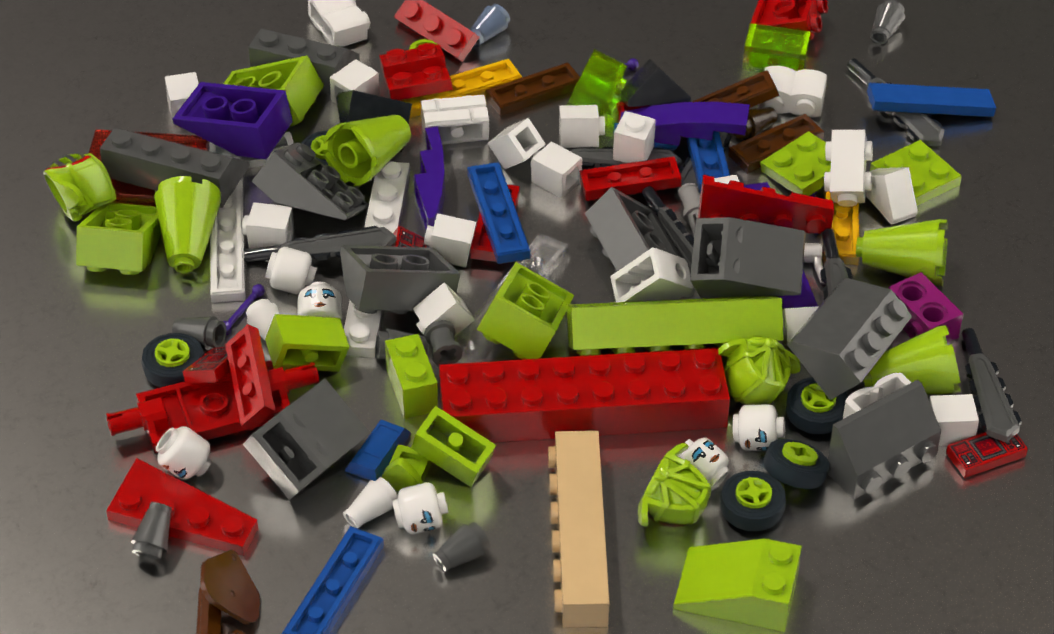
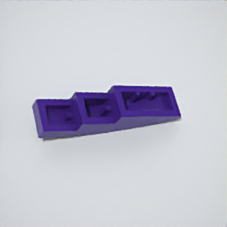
M679 102L652 105L628 110V112L656 119L654 142L680 146L681 136L712 140L714 131L745 135L750 104Z
M438 126L425 128L426 150L420 151V174L414 175L415 201L425 232L428 225L434 226L437 213L443 214L445 200L444 153Z

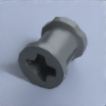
M447 320L431 323L424 332L426 341L433 349V362L438 366L441 364H455L462 358V347L454 338L456 334L455 327Z

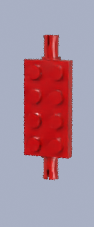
M271 360L265 361L275 411L257 427L263 426L290 405L288 399L290 390L319 383V375L314 362L284 370L283 367L273 368ZM231 372L227 373L216 383L188 384L181 382L137 393V407L106 414L111 436L143 428L144 431L147 430L154 453H158L156 446L160 438L172 427L177 429L181 426H186L205 440L248 430L242 427L240 423Z

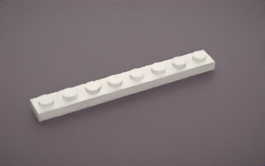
M390 161L375 175L365 227H385L393 233L400 226L410 176V163ZM349 301L344 325V332L349 344L346 356L375 358L377 332L381 330L384 310H377V313L374 314L359 311Z

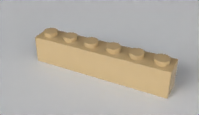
M555 431V446H548V468H555L556 473L549 474L550 496H557V502H550L551 524H558V530H552V553H559V560H553V582H560L561 589L554 590L555 613L562 612V628L608 627L609 590L599 431Z

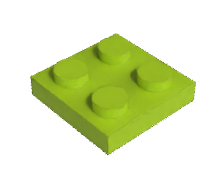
M808 131L760 162L761 171L791 192L810 196L824 187V174L831 171V161H826L825 158L826 142Z
M921 140L884 156L870 165V171L878 168L909 167L917 206L961 184L962 175Z

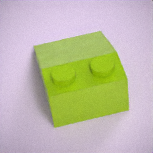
M308 55L235 70L231 72L223 83L285 90L293 120L290 126L297 125L304 120V115L317 100L316 97L324 87Z
M110 202L94 210L77 226L76 265L87 266V270L94 272L106 271L107 268L118 269L124 275H136L142 272L151 263L161 235L156 207Z
M515 262L476 330L483 333V336L490 342L495 344L501 343L510 348L522 360L539 359L567 311L566 304L571 303L574 295Z
M764 538L689 547L673 609L785 632L799 572L802 546Z

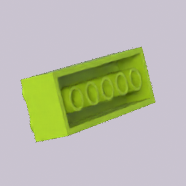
M775 296L566 304L568 346L576 350L579 356L600 355V349L611 348V352H614V354L635 353V347H645V350L653 352L669 351L671 345H680V349L684 350L705 348V344H714V347H721L732 340L751 339L752 337H768L778 341L784 340L782 298Z

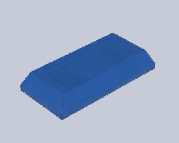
M381 419L348 464L345 471L369 481H376L379 477H382L398 444L404 445L411 436V432Z

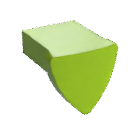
M398 444L381 478L385 479L394 490L400 491V489L422 484L432 462L411 449V447Z

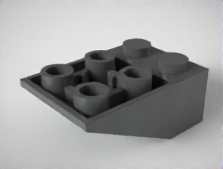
M298 142L274 151L251 181L275 203L341 220H347L367 210L369 204L364 200L365 197L362 192L353 186L345 184L340 179V174L333 167L321 163L309 146Z
M731 217L696 218L690 281L700 298L801 295L806 232L804 230Z
M323 379L254 432L243 445L290 500L371 433L329 382Z

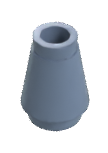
M499 4L486 6L470 30L479 36L475 46L479 47L508 28L510 16Z

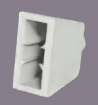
M654 247L610 276L616 302L678 300L682 297L691 298L696 291L690 281L687 261L684 258Z

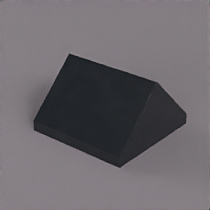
M651 59L620 90V98L628 107L691 102V97Z
M355 90L338 93L336 97L340 123L399 115L409 124L412 103Z

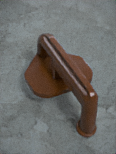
M228 550L204 561L201 565V586L198 597L196 634H220L221 610L243 624L249 625L255 622L259 617L260 595L237 552ZM238 629L233 631V634H245Z

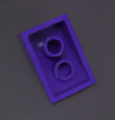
M200 82L172 118L175 125L236 156L254 159H267L293 122L285 90Z

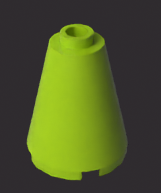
M399 115L339 123L330 128L324 137V143L328 142V152L324 153L329 166L333 167L340 174V179L344 183L350 181L355 183L354 186H360L369 182L410 141L411 130L406 120Z
M191 176L171 177L158 185V190H155L154 199L167 262L177 272L189 273L198 268L202 263L221 204V192L215 184L205 179H202V184L192 182Z
M936 219L867 230L864 232V237L857 238L856 257H862V264L907 278L922 272L935 286H943L942 276H945L948 239L945 238V229L948 230V220Z
M946 325L937 326L886 350L864 378L865 388L874 387L875 383L886 375L902 373L911 383L919 380L926 394L954 395L960 393L961 388L958 385L960 383L957 361L953 345H947L946 336L949 335V331Z

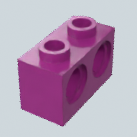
M922 272L888 287L898 299L905 303L908 312L912 316L903 328L910 339L943 325H946L949 331V335L946 336L947 343L959 338L963 313Z

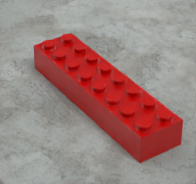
M718 348L439 365L441 409L492 443L555 439V431H599V436L717 429L727 428L730 396L722 357L718 354Z

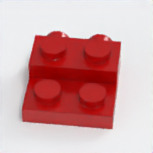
M759 0L749 25L751 36L771 37L781 34L784 44L793 42L803 43L813 40L815 33L822 30L821 14L828 12V1Z
M424 43L415 49H392L386 54L379 55L383 80L390 99L403 100L453 90L451 77L446 68L445 56L440 44Z

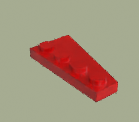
M703 175L698 218L731 217L804 230L806 233L820 234L825 229H831L834 216L833 200L798 193H791L789 196L776 193L773 188L762 187L760 191L745 188L743 182L730 180L729 184L715 182L712 176Z
M138 458L134 461L106 510L108 520L138 528L147 509H149L150 502L167 505L172 508L169 527L170 537L223 551L234 550L241 556L246 554L258 530V522L254 517Z

